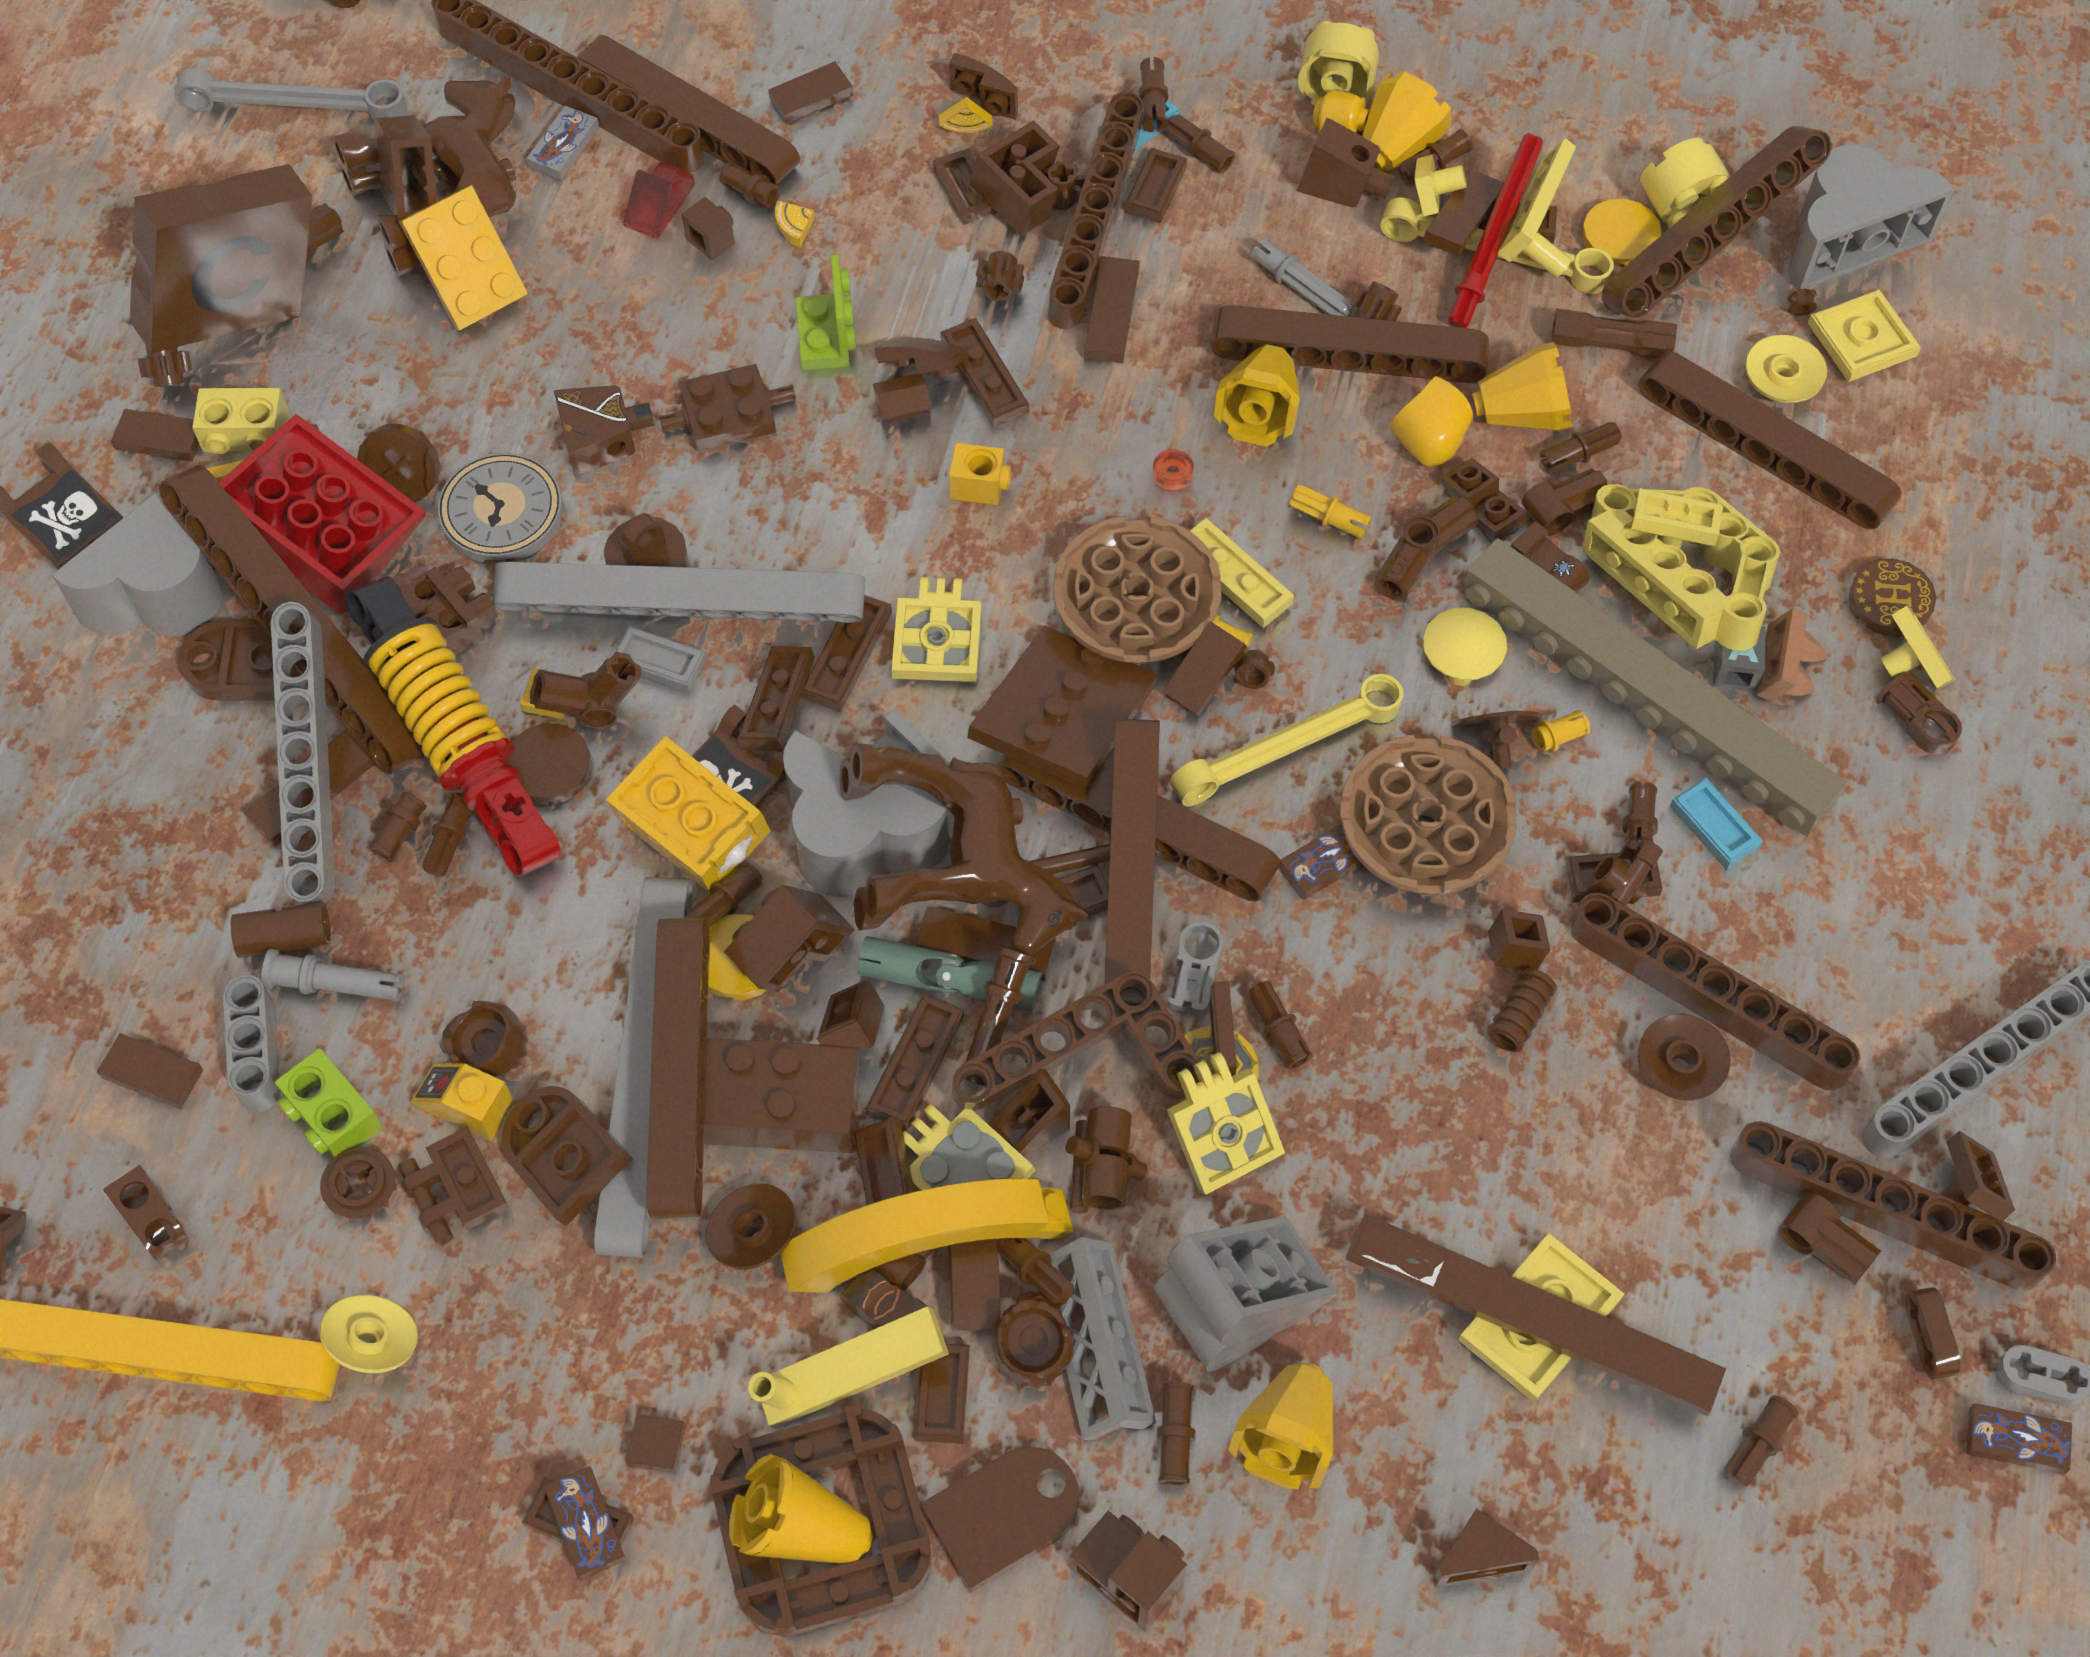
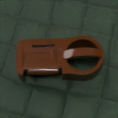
M1910 672L1901 673L1883 686L1877 697L1878 704L1883 701L1908 725L1906 732L1914 739L1918 747L1927 753L1938 755L1949 752L1961 735L1962 725L1957 715L1948 710ZM1926 722H1936L1946 733L1949 740L1932 738L1924 730L1923 724Z

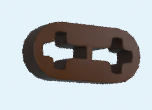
M1935 1287L1908 1291L1906 1295V1311L1927 1376L1930 1379L1957 1376L1960 1371V1356L1939 1291Z

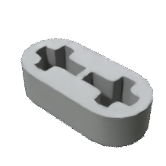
M2027 1345L2011 1347L1998 1359L1996 1376L1999 1382L2013 1393L2062 1407L2077 1406L2090 1396V1368L2077 1359ZM2018 1359L2024 1361L2023 1366L2025 1370L2033 1372L2029 1373L2024 1379L2018 1377V1370L2016 1368L2010 1367ZM2066 1373L2072 1375V1383L2080 1386L2072 1393L2067 1391V1384L2065 1382L2057 1380L2061 1379Z

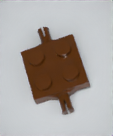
M752 364L680 381L679 387L683 399L682 411L659 415V421L663 433L686 427L694 437L697 451L776 433L773 406L792 401L795 402L796 396L792 384L769 390L762 382L757 364Z

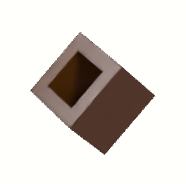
M703 197L682 213L686 240L710 260H714L735 244L732 227L734 222L730 213L723 206L717 207L709 199Z
M1501 909L1488 930L1494 964L1498 967L1523 970L1524 968L1539 969L1551 950L1543 915Z

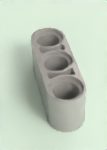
M242 974L230 980L223 993L227 1080L230 1088L247 1110L263 1112L274 1106L280 1097V1090L274 1083L280 1078L276 1011L274 1002L263 983L253 975ZM257 997L253 1004L241 1007L247 999ZM260 1038L253 1047L243 1048L249 1040ZM263 1079L257 1088L246 1090L248 1084L252 1081Z

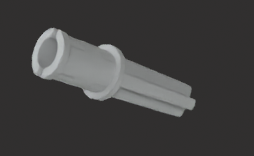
M1266 237L1258 242L1263 247L1262 249L1257 246L1254 247L1251 259L1275 274L1277 282L1280 284L1283 282L1287 283L1328 315L1350 316L1354 308L1350 304L1351 301L1299 264L1297 256L1287 255Z

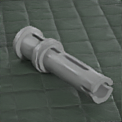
M269 949L267 951L261 971V982L268 989H272L275 985L298 988L300 993L308 995L320 989L393 1000V1002L401 1000L403 993L398 992V988L404 989L405 982L404 974L401 973L393 974L321 963V959L317 958L316 955L307 954L305 958L280 955L277 949Z

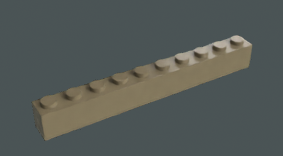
M1499 538L1467 569L1462 593L1467 596L1471 603L1477 607L1485 608L1499 618L1506 628L1519 632L1533 642L1541 653L1551 655L1564 664L1575 677L1588 681L1602 691L1609 701L1620 704L1636 715L1644 726L1660 732L1671 740L1678 750L1691 754L1705 764L1713 775L1729 781L1740 789L1751 802L1761 804L1777 815L1780 821L1788 828L1798 830L1807 837L1837 803L1847 781Z

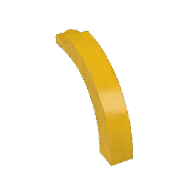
M1039 1179L984 1180L921 1190L850 1211L793 1238L781 1253L788 1292L828 1293L841 1283L860 1273L918 1252L958 1243L998 1238L1063 1240L1073 1233V1228L1063 1189L1041 1188Z

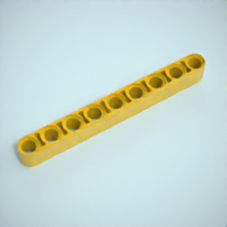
M0 1299V1358L321 1402L332 1399L341 1365L329 1356L321 1342Z

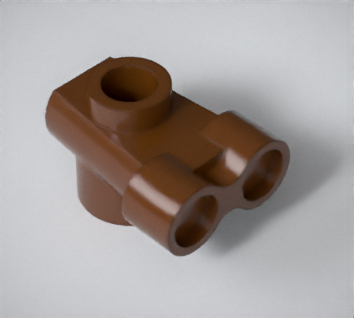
M1627 839L1618 856L1610 854L1597 865L1592 875V882L1602 889L1600 893L1612 897L1625 906L1627 904H1634L1644 894L1647 885L1643 880L1649 870L1655 867L1663 850L1657 844L1646 839H1642L1640 842Z

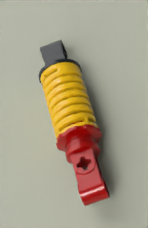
M390 576L348 590L346 593L348 611L372 645L365 653L363 661L366 667L378 676L379 683L384 690L388 691L389 699L394 705H397V712L405 719V725L411 732H414L413 737L415 741L422 746V752L430 759V765L437 774L445 791L461 789L464 795L463 801L467 808L475 810L486 831L502 853L507 867L515 876L521 877L558 860L561 850L556 835L546 825L534 806L532 799L520 783L522 777L518 770L511 767L507 762L515 751L511 739L501 732L495 718L488 717L489 708L485 703L480 702L481 696L478 691L471 689L472 682L470 678L463 675V667L460 663L455 662L456 656L452 650L446 648L447 642L440 632V626L437 621L431 617L417 619L403 598L398 584Z

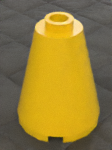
M769 1454L760 1458L749 1469L744 1479L752 1483L745 1497L736 1494L729 1521L730 1541L732 1545L740 1547L738 1551L749 1556L840 1564L857 1561L869 1551L873 1533L870 1529L868 1518L783 1457Z

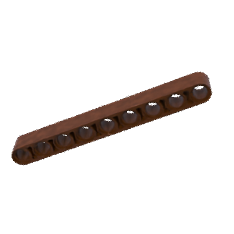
M432 0L431 4L439 33L446 40L502 72L511 75V77L558 104L598 118L600 128L677 172H696L704 164L701 134L699 128L694 123L476 0Z
M197 465L161 481L159 493L167 510L271 638L272 614L283 603L298 602L317 617L322 628L326 705L381 772L391 775L425 756L422 752V746L413 737L414 732H411L405 725V719L397 712V705L391 702L388 697V691L383 689L379 683V678L366 667L361 656L210 471L202 465ZM304 617L295 618L290 623L288 628L290 635L297 634L303 629L305 624ZM304 659L293 664L301 674L307 669V661Z

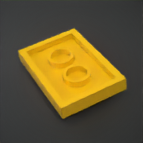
M468 185L398 221L456 330H462L528 294L472 185Z

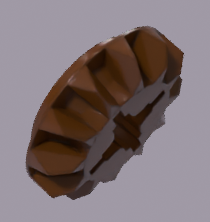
M366 1147L352 1148L334 1157L326 1166L320 1182L321 1195L328 1208L335 1215L338 1214L351 1221L360 1217L372 1218L374 1212L378 1211L381 1207H388L392 1192L397 1190L395 1170L389 1159L381 1152ZM367 1175L366 1182L372 1192L369 1194L368 1192L364 1193L357 1190L352 1195L353 1188L346 1176L362 1180Z

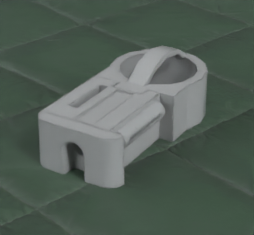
M1197 921L1189 924L1179 937L1177 966L1179 967L1172 996L1168 997V1008L1171 1011L1203 1017L1208 1012L1210 988L1215 981L1218 963L1223 955V936L1220 930L1211 923ZM1200 933L1194 958L1187 953L1185 942L1191 935ZM1211 935L1217 941V949L1211 957L1204 959L1208 938Z

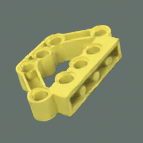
M1608 484L1601 487L1596 494L1592 517L1588 520L1582 551L1695 649L1713 640L1735 651H1745L1753 648L1757 644L1767 610L1763 595L1771 586L1780 555V548L1777 543L1710 489L1703 487H1692L1685 491L1647 489L1723 505L1720 531L1715 546L1683 541L1696 544L1703 550V557L1709 564L1725 568L1732 574V581L1734 583L1732 593L1726 596L1716 588L1715 579L1711 574L1700 569H1693L1686 563V555L1681 549L1673 545L1664 544L1658 539L1656 534L1631 529L1639 489H1630L1620 484Z

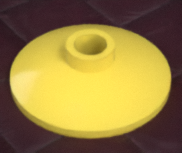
M1774 335L1760 340L1751 348L1745 362L1746 375L1751 385L1765 397L1778 402L1797 403L1812 398L1822 389L1827 377V365L1819 350L1809 342L1790 335Z
M356 1295L336 1302L327 1310L320 1326V1339L329 1356L342 1366L363 1373H382L396 1369L409 1360L416 1348L418 1332L416 1324L409 1313L395 1302L378 1296Z

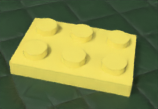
M1550 1233L1546 1235L1512 1275V1277L1606 1317L1624 1296L1620 1289ZM1476 1317L1458 1340L1533 1403L1538 1400L1572 1359L1479 1317Z

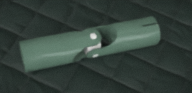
M866 936L860 950L859 957L861 958L858 960L857 973L862 976L938 992L953 993L959 990L973 999L986 1001L988 995L984 993L985 989L983 987L985 981L991 980L996 963L985 960L965 963L962 958L955 954ZM931 958L942 959L941 966L936 972L938 983L932 982L925 977L923 973L924 960ZM1010 966L1005 982H1009L1014 966ZM1027 971L1021 992L1024 994L1023 1000L1019 1001L1018 1005L1014 1004L1013 1007L1034 1011L1039 995L1042 972ZM999 999L997 1004L1001 1005L1003 1000Z

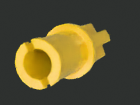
M1299 484L1295 488L1290 499L1291 507L1323 521L1322 526L1332 525L1357 537L1359 540H1362L1367 530L1353 524L1352 520L1369 526L1373 517L1370 514L1367 515L1339 502L1340 497L1338 496L1333 499L1303 484Z

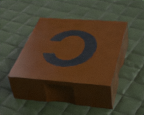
M290 164L235 175L229 179L212 184L188 185L134 197L133 244L136 252V262L131 278L130 323L151 353L301 316L312 194Z

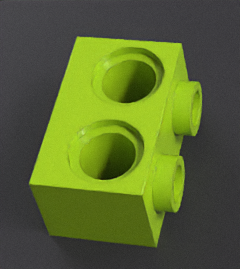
M320 1048L274 1082L283 1095L277 1103L293 1123L301 1118L310 1128L304 1133V1136L320 1155L328 1150L333 1157H336L346 1150L358 1148L383 1129L374 1111ZM321 1087L315 1096L303 1098L305 1092L310 1088ZM348 1118L347 1123L342 1128L329 1130L336 1120Z

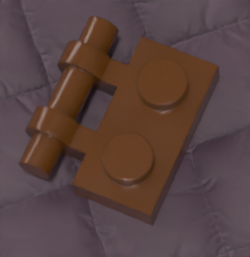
M468 1126L425 1147L433 1163L420 1169L416 1160L409 1158L398 1166L404 1178L401 1185L407 1197L414 1199L421 1213L418 1220L424 1232L431 1233L437 1246L444 1245L453 1239V1234L448 1226L451 1219L460 1216L468 1231L510 1209ZM442 1181L450 1198L437 1204L430 1189L433 1185Z

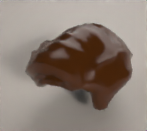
M473 1001L471 1008L467 1012L457 1015L446 1026L442 1033L440 1048L443 1053L448 1054L451 1063L467 1064L496 1077L507 1074L511 1069L521 1066V1059L528 1056L526 1043L529 1039L525 1032L528 1026L521 1023L518 1016L508 1006L491 1001Z
M1040 1291L1022 1293L1016 1299V1304L1011 1305L1004 1311L1001 1321L996 1327V1337L993 1344V1351L999 1371L1006 1376L1010 1384H1017L1019 1391L1027 1388L1038 1390L1044 1385L1052 1386L1054 1380L1070 1364L1074 1354L1073 1332L1062 1317L1061 1306L1050 1302Z

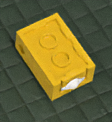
M666 736L605 799L619 821L709 894L710 887L715 883L721 884L771 832L760 810Z

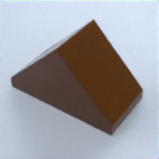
M1045 1068L1039 1069L988 1125L1025 1157L1070 1130V1103Z
M1476 1508L1433 1577L1435 1587L1532 1571L1539 1561V1555L1536 1548Z

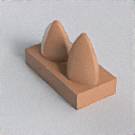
M1792 608L1768 624L1765 641V671L1757 687V696L1771 702L1783 693L1792 696H1803L1815 690L1810 677L1799 663L1800 661L1818 662L1827 659L1828 656L1818 641L1805 630L1807 614Z

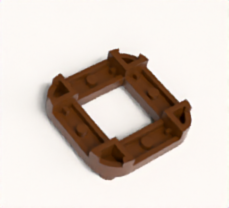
M863 1405L844 1407L845 1412L751 1439L749 1434L738 1437L731 1442L732 1446L719 1459L713 1475L710 1477V1489L727 1555L734 1593L745 1617L761 1633L776 1636L801 1634L900 1605L911 1599L918 1591L925 1587L932 1563L930 1539L902 1434L897 1425L893 1424L885 1416L872 1410L863 1409ZM769 1454L785 1458L810 1477L858 1464L881 1554L785 1581L780 1558L749 1556L738 1551L740 1547L732 1545L730 1541L729 1521L736 1494L745 1497L752 1483L744 1479L749 1469L760 1458Z

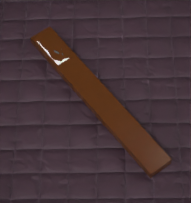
M1364 1213L1345 1260L1700 1414L1708 1416L1712 1410L1726 1368Z

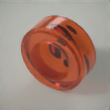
M1170 449L1161 452L1154 459L1153 479L1162 489L1179 491L1186 488L1193 479L1194 464L1187 453L1177 449Z

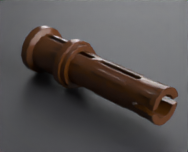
M998 944L996 952L999 954L991 980L985 981L983 987L985 989L984 993L988 996L974 1032L966 1062L980 1055L992 1020L995 1021L985 1051L1002 1042L1013 1005H1018L1019 1001L1023 1000L1024 994L1021 992L1029 965L1035 964L1037 957ZM1015 963L1009 982H1005L1010 965ZM998 1000H1003L999 1011L996 1012ZM970 1076L965 1078L968 1081L985 1085L978 1077Z

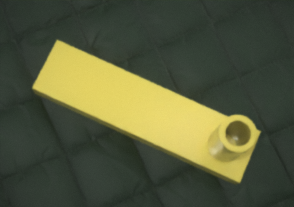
M1565 137L1540 161L1498 251V254L1508 262H1511L1519 253L1524 252L1555 278H1558L1567 269L1571 258L1540 235L1538 230L1576 149V146Z
M927 1306L772 1374L767 1372L756 1373L749 1381L748 1392L754 1400L762 1403L768 1425L778 1428L944 1357L949 1352L935 1311Z

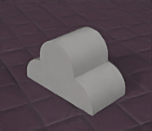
M1850 144L1831 149L1828 159L1816 169L1799 216L1798 224L1801 234L1789 265V273L1793 284L1797 290L1807 289L1933 241L1955 189L1945 177L1934 170L1912 165L1895 168L1883 154L1867 146Z
M159 490L52 574L53 579L77 620L86 628L101 634L123 633L143 622L154 632L165 636L188 635L199 627L210 623L218 613L222 603V589L212 570L211 562L167 510L160 497Z
M794 731L785 746L783 762L793 811L792 824L800 869L806 881L813 888L830 896H853L856 894V889L866 887V880L869 876L882 875L884 871L895 873L903 870L934 868L942 861L949 851L946 808L899 784L882 785L863 798L845 801L840 791L839 775L841 762L847 757Z
M1286 1216L1189 1234L1169 1254L1167 1263L1171 1268L1154 1286V1291L1208 1372L1216 1371L1232 1364L1258 1348L1276 1332L1289 1328L1307 1318L1339 1294Z

